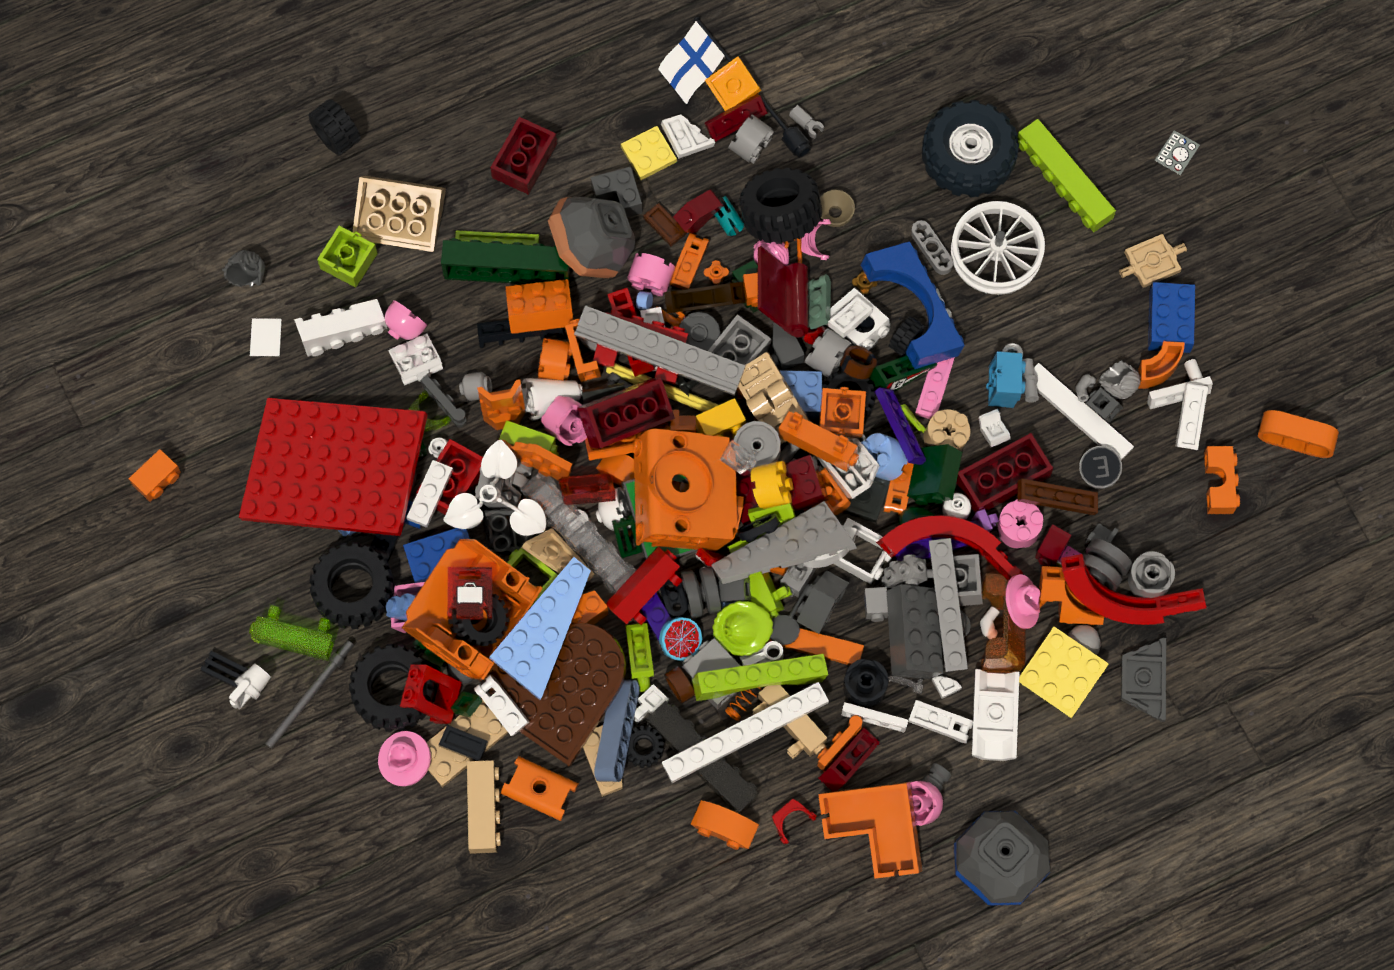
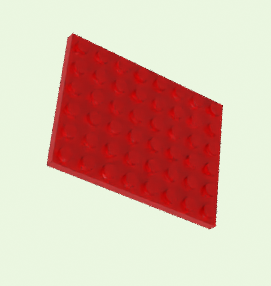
M267 398L239 518L243 521L401 536L428 414L425 411Z

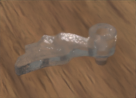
M888 677V681L913 687V692L922 694L924 687L922 685L923 679H919L918 683H914L903 677Z

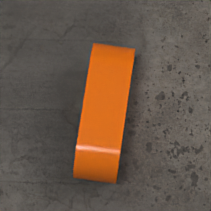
M1275 410L1263 413L1258 432V438L1268 444L1320 458H1329L1334 455L1339 431L1331 425Z

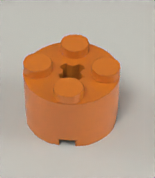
M543 338L537 379L567 380L570 371V364L568 363H570L572 355L570 343L568 341Z

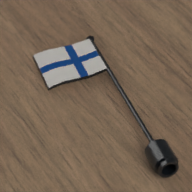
M700 17L693 19L694 24L689 32L664 58L658 69L686 105H688L694 93L706 82L705 80L714 74L724 58L728 62L732 61L701 23ZM761 96L766 109L783 128L782 141L794 156L797 155L798 158L808 154L811 150L809 140L798 127L787 128Z

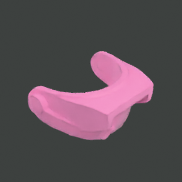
M823 219L819 221L812 232L806 233L801 239V251L811 256L821 257L820 260H827L829 255L821 254L815 244V235L818 228L822 224H831L830 219Z

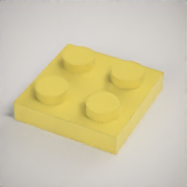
M657 126L621 143L623 152L640 180L677 162V158Z

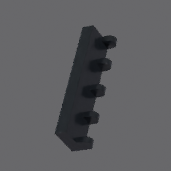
M509 319L477 323L480 348H484V343L496 341L501 346L503 345V340L519 339L520 343H523L526 337L540 336L541 340L545 338L544 335L557 333L560 338L564 337L563 328L511 334Z

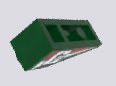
M906 355L875 367L869 378V384H873L874 391L881 387L895 392L934 369L937 363L914 369Z

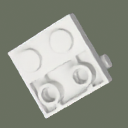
M428 334L416 337L388 350L404 386L417 380L420 382L426 375L431 377V374L443 370L441 359Z

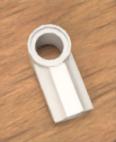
M776 641L768 642L758 652L750 656H741V663L745 666L783 660V647ZM771 649H777L780 652L774 658L770 657L767 653Z

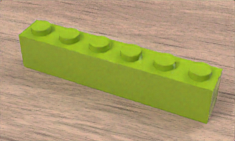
M1039 119L1018 132L1017 140L1020 150L1025 151L1030 156L1032 164L1041 169L1044 178L1048 182H1052L1058 195L1068 201L1070 209L1074 213H1078L1085 227L1095 232L1113 220L1116 210Z

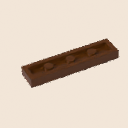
M1020 479L1018 481V502L1089 515L1098 513L1097 492L1027 479Z

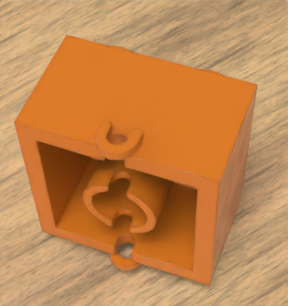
M840 387V389L823 388L819 426L838 436L862 438L866 391L849 390L847 387Z

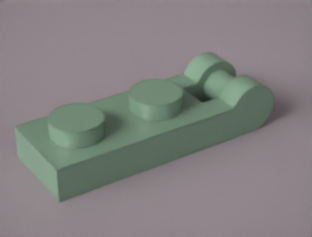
M827 274L820 276L818 280L812 279L808 281V322L811 330L828 324L830 320L831 281Z

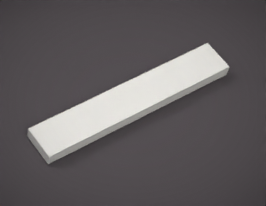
M1038 363L1034 367L1035 375L1038 377V383L1036 384L1037 392L1097 445L1113 449L1122 461L1134 446L1084 402H1080L1073 392L1041 364Z

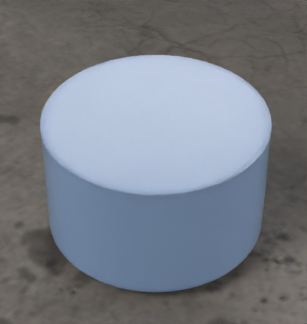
M640 291L636 298L637 309H651L653 303L652 293Z

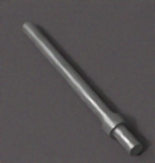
M347 640L338 653L332 655L329 659L330 663L266 741L265 744L272 749L334 670L337 667L340 668L344 663V658L354 647L350 641Z

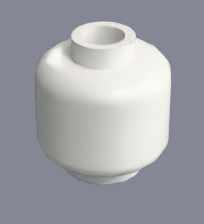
M954 493L953 500L944 501L942 508L943 516L966 520L971 511V503L967 496L961 493Z

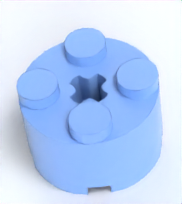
M875 433L861 442L880 466L875 477L891 481L902 474L903 471L901 469L904 464L907 465L908 461L896 438Z

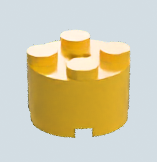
M784 461L764 464L751 469V482L755 481L756 487L753 489V493L760 508L768 509L792 503L790 491L793 490L792 479L786 476Z

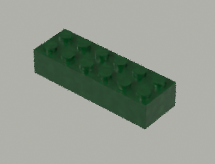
M456 238L443 240L441 266L445 280L531 284L568 279L570 286L571 267L559 257L556 245L554 247L539 243L524 245L520 242L503 244L500 241L485 243L480 240H470L468 242Z

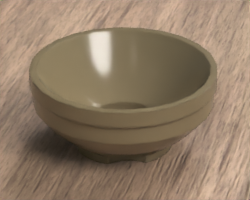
M830 190L820 197L822 205L820 220L830 219L831 224H828V226H844L852 219L855 204L849 194L841 190ZM832 208H837L841 211V215L834 218L830 216L829 211Z

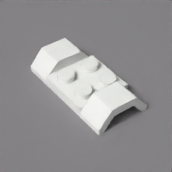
M975 669L972 729L973 757L981 760L1007 761L1017 758L1019 672L999 674Z

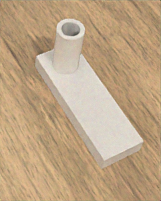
M1195 359L1185 362L1184 366L1190 382L1186 383L1207 386V394H1210L1213 385L1210 376L1203 378ZM1186 383L1149 392L1147 400L1149 408L1154 409L1183 401Z

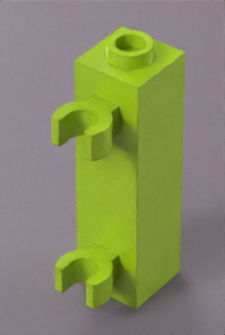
M740 540L728 548L730 553H733L751 542ZM761 571L750 574L747 579H750L751 602L764 608L770 614L771 619L779 616L778 612L784 610L781 600L793 595L790 587L783 586L776 590L769 572L762 574Z

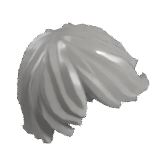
M1120 361L1115 363L1113 367H1109L1100 376L1099 383L1111 397L1126 399L1138 390L1140 375L1131 365Z

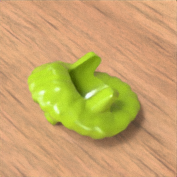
M740 600L730 603L717 613L712 627L713 635L728 653L750 656L761 650L773 633V621L770 618V614L761 606L753 602Z

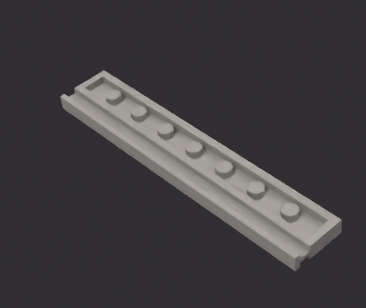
M586 305L574 333V336L734 396L746 365Z

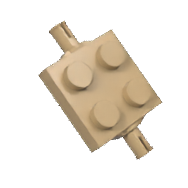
M1163 234L1125 249L1124 254L1130 266L1120 269L1119 273L1122 278L1134 274L1141 286L1145 288L1152 285L1153 282H1159L1180 273L1181 267L1177 262L1176 255L1186 252L1187 248L1184 243L1172 247L1167 243Z

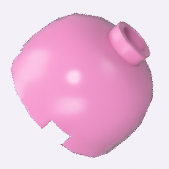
M395 300L386 311L385 324L390 329L388 333L397 340L400 337L405 340H412L418 337L427 327L425 322Z
M911 782L916 825L922 826L934 822L943 809L942 794L930 782Z

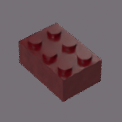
M518 117L490 167L492 178L529 195L557 145L556 133Z

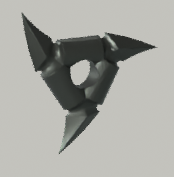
M678 375L677 383L679 388L689 397V390L698 385L699 382Z

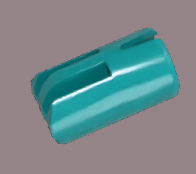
M724 196L722 198L731 212L727 213L725 208L722 207L720 210L724 216L721 218L718 212L714 216L728 236H734L736 233L732 225L741 232L744 228V222L727 196Z

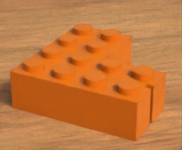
M910 782L818 794L821 815L827 813L830 815V817L822 819L824 839L869 834L875 878L896 876L898 872L900 876L923 871Z

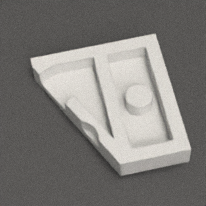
M681 114L662 120L661 126L678 159L714 147L715 141L712 138L708 139L700 133L701 130L697 126L690 124Z

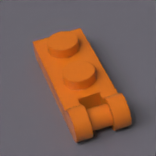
M689 234L669 285L683 290L690 289L709 246V239H700L695 234ZM693 245L698 246L699 249L696 250V249L692 248V246H693Z
M908 462L907 465L904 464L901 469L903 471L902 474L890 481L883 512L890 513V511H893L900 515L906 509L909 498L907 494L914 464ZM893 498L902 499L901 504L892 503Z
M852 716L849 720L848 728L843 733L838 732L833 738L832 742L834 744L829 749L825 747L817 757L819 759L817 766L821 770L825 771L860 732L862 727L861 717Z

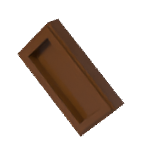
M659 203L643 215V219L670 247L686 235V232Z

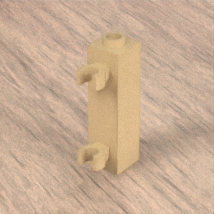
M781 685L766 686L758 693V699L762 703L752 710V714L755 715L790 697V695ZM807 714L783 726L796 741L795 744L787 749V754L792 759L803 750L811 757L814 753L816 755L820 754L827 747L825 745L827 737Z

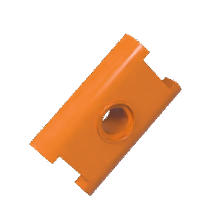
M518 756L515 761V765L518 767L510 783H504L501 794L561 821L565 814V810L561 808L569 791L575 792L579 783ZM543 784L546 786V790L543 793H536L534 791L535 786Z

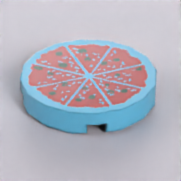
M676 617L664 624L660 631L659 642L666 656L674 660L684 661L688 656L697 654L702 643V634L697 623L691 619Z

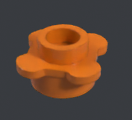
M718 260L713 261L712 265L704 270V275L713 284H720L724 276L729 274V270L721 266Z

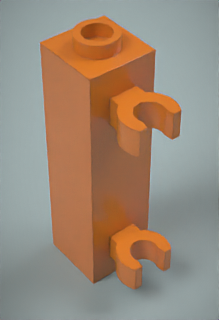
M789 411L778 428L779 438L846 472L850 466L856 464L859 458L857 454L858 446L850 442L849 438L843 435L838 436L804 419L803 415L797 412L792 413Z

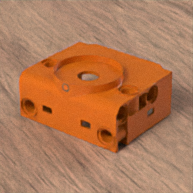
M650 429L634 441L636 545L639 546L643 542H652V547L661 546L695 550L703 548L709 551H717L732 541L733 528L737 525L735 453L730 448V438L664 429ZM680 474L687 478L689 488L686 492H678L674 489L672 479L675 475Z
M459 539L454 548L445 551L406 610L407 620L401 629L420 641L423 646L465 676L484 680L494 665V662L489 657L528 612L543 588L531 584L529 577L517 571L476 539ZM465 582H475L476 586H483V591L497 594L499 596L498 600L505 602L503 608H508L509 613H506V617H509V622L505 623V626L508 628L507 631L501 632L504 636L501 639H496V643L489 644V646H472L463 640H458L455 637L457 633H452L450 628L453 627V624H449L448 619H452L449 610L454 609L452 603L456 601L457 586H464ZM478 605L482 611V618L478 623L472 624L475 630L480 631L487 622V615L483 607Z

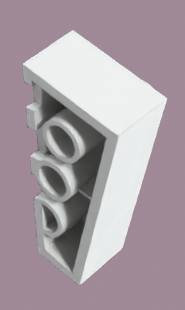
M377 299L351 305L349 310L346 311L340 308L334 309L326 316H321L320 313L311 315L312 319L303 321L302 318L294 319L308 357L311 355H321L324 351L331 348H341L345 343L351 341L358 342L371 334L378 335L387 329Z

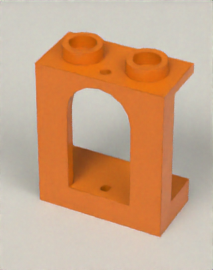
M580 319L570 321L569 325H565L579 379L581 382L599 378L601 373L597 361L583 363L577 336H574Z

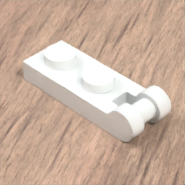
M492 674L486 678L482 685L478 684L474 688L475 692L483 699L511 736H514L530 723ZM491 688L496 691L492 696L487 692Z
M918 700L915 701L908 721L909 723L953 738L961 743H967L969 737L967 733L973 726V721ZM955 723L961 726L959 731L953 729Z

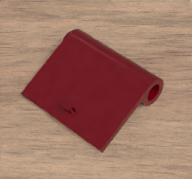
M760 246L758 247V309L787 333L797 338L803 337L809 331L808 267L802 263L785 266Z

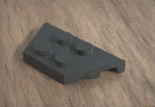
M1161 638L1157 642L1140 647L1138 650L1126 653L1121 657V700L1161 722L1166 720V638Z

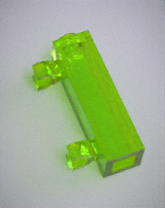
M270 605L267 618L257 616L256 622H252L249 634H251V638L256 643L329 661L335 643L333 635L327 634L331 625L329 619L320 618L317 631L277 621L281 610H279L278 606Z

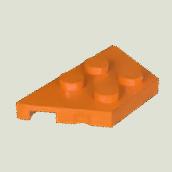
M502 440L515 454L516 458L521 460L520 463L524 466L534 467L543 476H551L564 484L568 483L572 463L537 444L515 442L513 446L506 440Z

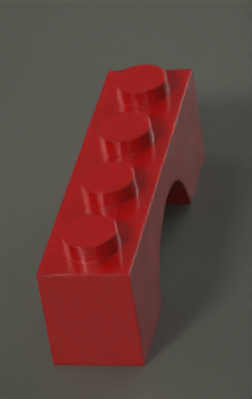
M628 288L607 294L612 310L624 313L623 317L630 319L632 315L637 316ZM627 356L635 377L655 370L653 365Z

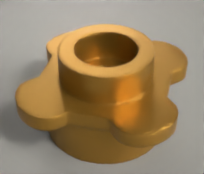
M862 271L857 278L852 280V284L860 289L861 294L866 295L872 287L877 286V281L869 282L865 272Z

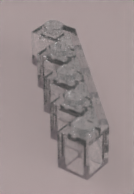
M538 473L520 488L526 499L534 500L542 507L548 524L561 533L569 547L582 556L588 567L600 576L611 593L615 594L636 569L631 564L628 565L619 556L616 547L611 542L607 543L596 531L597 527L594 523L584 518L576 509V504L560 492L556 487L557 484L550 476L545 477Z

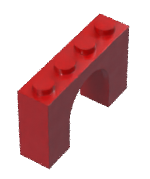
M615 310L607 313L687 343L689 335L685 333L684 328L673 326L672 329L665 328L664 323L652 321V324L643 322L644 318L634 315L630 319L623 317L624 313ZM597 344L593 361H597L598 365L614 368L618 352ZM657 367L655 378H662V381L676 385L678 374Z

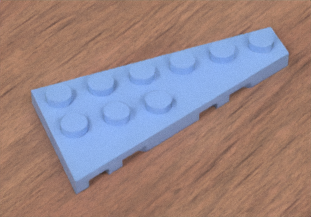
M575 557L571 559L489 657V659L539 700L543 696L591 572Z

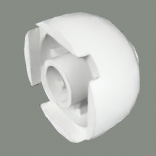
M621 487L605 492L599 500L598 510L596 511L598 521L600 523L603 522L608 529L614 531L612 521L620 522L621 518L627 520L629 519L628 516L632 515Z

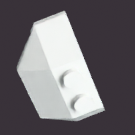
M847 437L850 442L858 446L857 454L859 455L856 464L850 466L847 472L819 457L817 458L822 466L828 470L846 497L853 499L871 487L880 466L858 438Z

